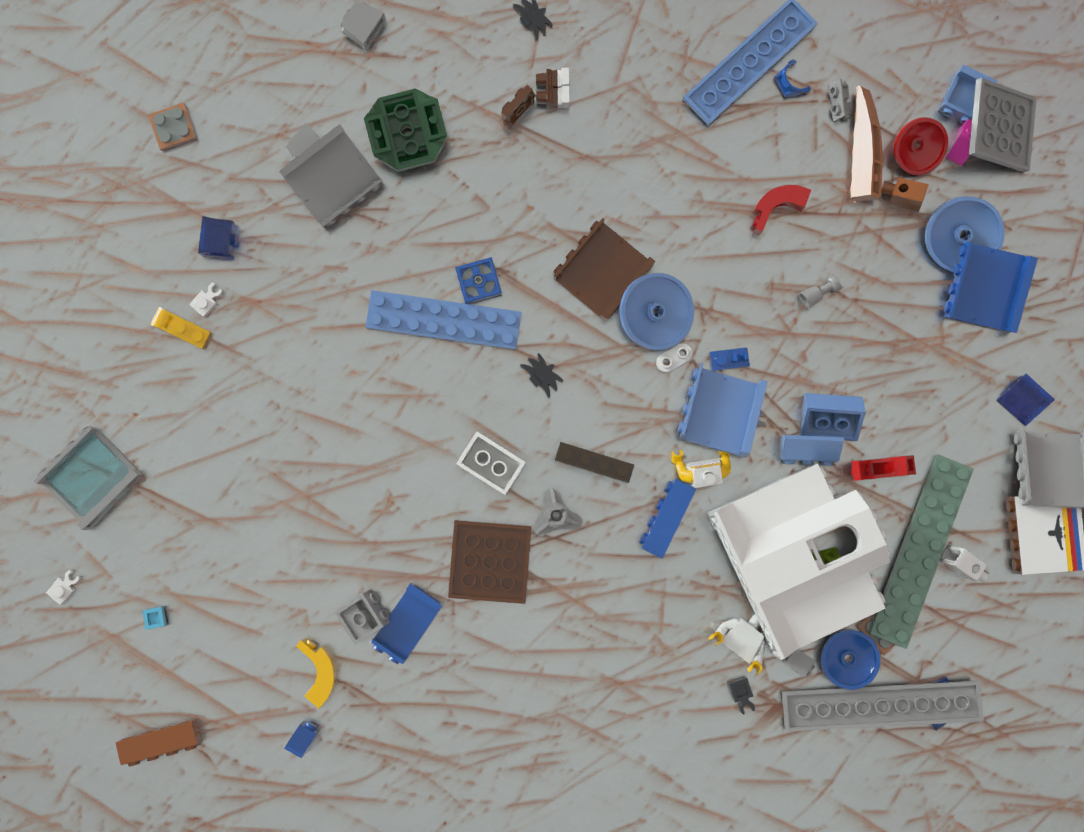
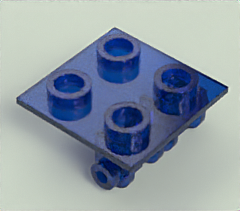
M1026 373L1023 376H1019L1016 379L1017 382L997 399L1025 426L1055 400Z

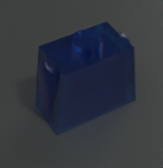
M202 216L198 254L202 257L229 258L233 256L234 246L238 243L237 226L232 220Z

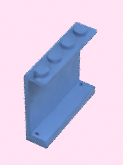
M700 363L699 367L693 371L692 379H695L693 386L690 385L687 397H690L688 404L685 403L682 412L685 415L684 422L680 421L678 432L681 433L679 439L747 458L751 451L768 381L760 379L758 383H753L704 369V363Z

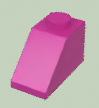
M968 119L961 125L945 156V159L961 167L969 157L972 120Z

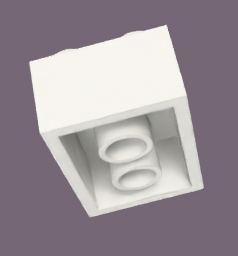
M476 431L456 464L502 494L507 495L526 462Z

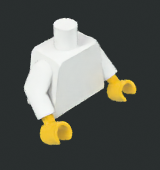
M755 614L748 623L742 618H733L725 621L714 634L709 636V640L714 637L716 638L715 646L723 643L749 664L752 662L748 667V672L755 668L757 671L755 675L757 676L762 671L761 664L764 658L765 641L763 639L764 635L757 630L760 624Z

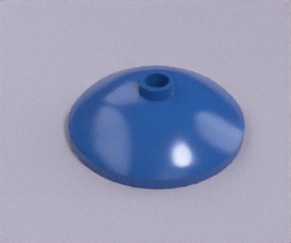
M844 630L834 634L827 640L822 649L821 665L825 675L833 684L844 689L854 690L867 686L874 680L880 668L881 659L877 645L869 636L856 630ZM846 655H850L848 662L844 659Z

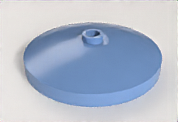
M973 196L952 198L940 205L931 215L925 231L926 248L931 258L939 266L954 272L956 264H959V250L964 245V242H972L976 245L1001 250L1005 235L1004 223L997 209L983 199ZM964 230V236L960 237L961 231Z
M664 273L643 275L627 287L621 299L619 311L622 327L627 336L643 348L651 350L671 348L686 337L693 324L694 303L691 294L681 281L671 275Z

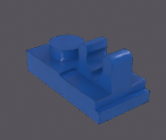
M746 347L709 352L712 371L750 367L748 349Z

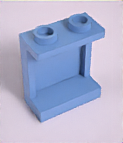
M963 64L957 71L939 111L943 112L947 117H954L960 120L962 124L968 119L972 120L976 80L984 78L997 83V80Z

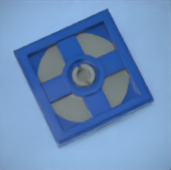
M492 257L455 267L465 304L502 294Z

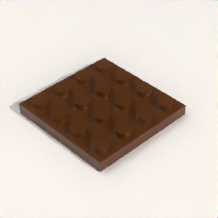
M454 520L448 598L525 604L531 526Z

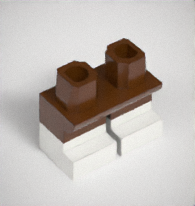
M561 68V70L546 69V73L536 74V86H546V91H536V103L547 104V108L569 109V68Z

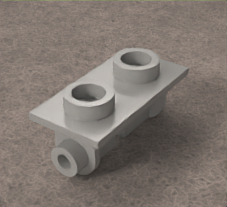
M842 79L829 85L833 122L841 118L849 120L852 115L850 102H844V100L849 99V86Z

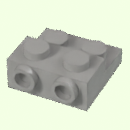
M370 590L334 612L355 645L390 623L388 620L389 613L380 607L377 594L371 593Z

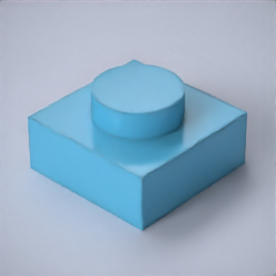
M164 606L142 611L145 630L167 625Z

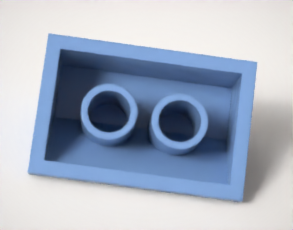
M805 393L801 408L800 435L844 437V440L858 441L866 413L863 397Z
M780 436L778 437V460H783V464H795V461H802V465H814V462H821L822 466H833V462H839L844 437Z

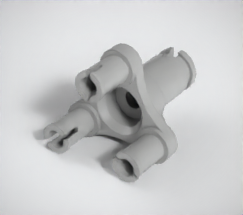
M556 489L548 490L545 494L544 512L534 525L535 533L539 536H544L556 529L577 530L581 528L582 518L565 506L560 492ZM554 512L560 513L559 519L553 518Z

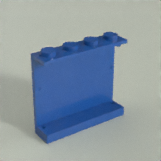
M964 242V245L959 250V264H956L954 268V282L949 287L948 293L950 297L944 305V317L1017 333L1038 258L976 245L972 242Z

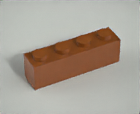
M196 718L123 738L115 742L120 764H128V767L140 764V760L146 758L148 762L158 759L159 755L166 753V756L177 754L178 750L185 748V751L195 749L197 744L202 742Z

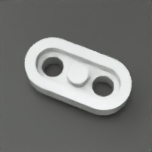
M678 344L661 354L656 360L658 370L668 373L688 362L692 357L690 346ZM685 350L686 355L681 356L679 351ZM664 359L669 360L670 364L668 366L663 364Z

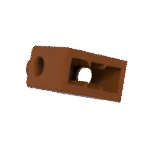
M898 178L896 184L884 181L881 192L892 195L890 203L919 213L929 184Z

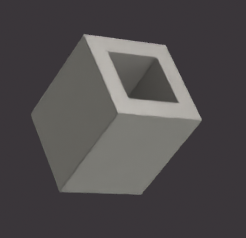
M799 649L782 660L783 663L802 677L810 675L815 668V661Z

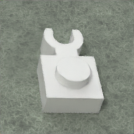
M211 283L208 286L207 293L201 290L189 304L204 318L218 304L214 299L221 297L224 293L221 289L217 293L213 292V289L216 287L215 283Z
M73 569L66 572L65 579L58 578L46 592L59 605H63L75 591L72 585L79 583L82 579L81 576H77L75 580L71 578L74 572Z

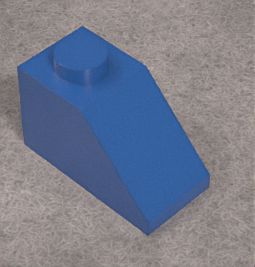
M303 721L284 749L302 758L310 750L320 730L316 729L317 726L314 723Z

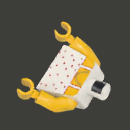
M679 450V455H675L672 451L671 461L676 464L681 481L689 483L695 488L722 484L723 478H726L731 473L730 453L719 451L721 458L684 463L683 451Z

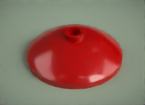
M928 117L917 118L907 123L899 132L894 144V156L898 166L905 172L913 175H923L938 167L948 149L946 129L940 122Z

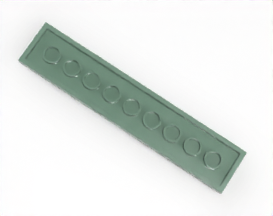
M935 455L883 593L885 599L883 604L886 609L875 614L868 634L907 649L969 484L973 468L942 455Z

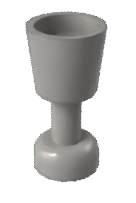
M831 275L827 279V284L820 288L817 286L800 292L799 295L803 304L809 309L823 299L824 293L830 290L837 292L842 289L839 279L835 275Z

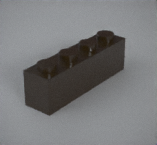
M560 442L555 457L556 462L627 484L630 482L634 464Z

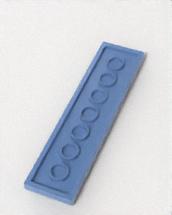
M788 0L683 96V100L709 126L812 31L818 23L796 0Z
M371 290L365 328L516 350L522 312Z

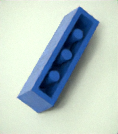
M674 479L673 482H668L665 488L667 494L657 504L656 509H658L656 517L652 515L647 525L650 529L647 534L643 533L639 541L642 544L641 549L663 559L696 488L677 479Z

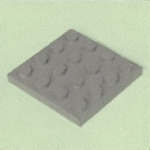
M984 78L977 79L969 155L1018 171H1030L1036 97Z

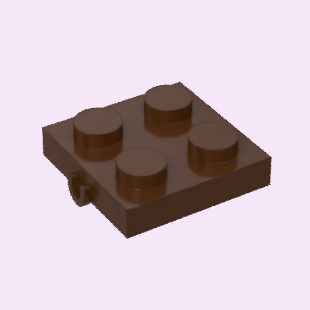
M529 85L520 88L516 92L515 98L511 102L505 103L502 107L503 123L508 129L535 103L534 98L536 94Z

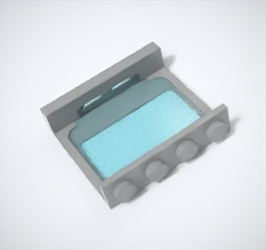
M92 426L83 428L79 432V437L75 441L69 442L65 446L66 450L61 455H56L51 460L52 464L48 468L42 469L34 480L36 484H43L79 521L77 526L81 530H89L144 476L96 427Z

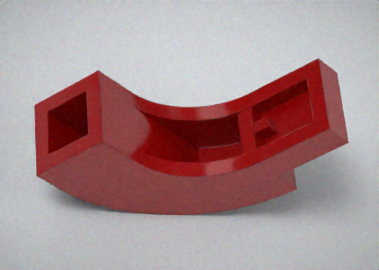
M783 185L767 192L754 208L753 213L759 216H756L752 226L755 227L753 233L761 235L770 212L778 207H790L802 212L807 204L811 189L798 185Z
M914 455L851 461V474L854 481L916 474Z

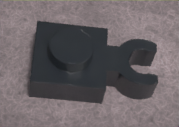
M744 677L729 682L728 685L734 702L740 701V712L743 715L745 714L744 707L746 705H749L750 709L755 711L754 704L748 699L754 697L748 678Z

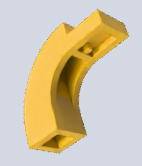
M304 638L296 647L312 660L317 670L316 681L305 694V697L319 709L329 699L335 688L337 680L336 664L332 654L324 645L317 650V645L313 641Z

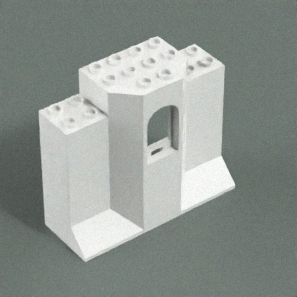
M818 464L805 467L706 512L713 529L718 532L764 632V640L772 655L780 660L785 659L797 649L886 609L883 604L885 599L882 593L878 592L875 587L877 585L876 579L873 574H869L870 571L890 563V554L885 542L886 535L882 528L879 529L876 523L878 518L875 512L870 510L860 492L851 490L833 497L835 492L832 486L827 484L825 480V470L822 466L819 467ZM841 526L849 527L857 539L856 549L824 565L813 539ZM810 549H812V551H813V553H814V555H815V557H816V560H814Z

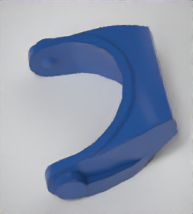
M794 59L790 60L789 64L774 77L785 98L794 97L802 93L807 94L811 91L810 86L799 89L792 86L787 80L786 70L797 63Z

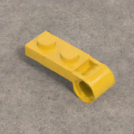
M160 307L151 322V325L203 349L211 333Z

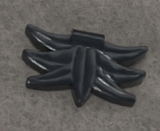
M521 0L524 7L513 4V7L521 15L520 21L525 28L531 29L535 40L538 39V28L545 35V24L549 27L553 26L551 21L543 15L546 8L539 9L536 0H531L532 4L527 0Z
M538 353L539 361L528 358L533 367L526 364H521L520 367L531 376L529 380L536 387L540 386L549 398V386L557 391L555 380L562 383L563 379L552 372L554 364L547 366L543 357Z

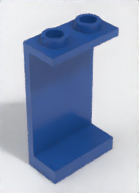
M410 583L406 592L389 615L388 620L390 623L382 627L375 638L371 640V643L374 644L373 648L380 653L384 651L390 655L389 659L392 662L403 664L444 604L414 583Z

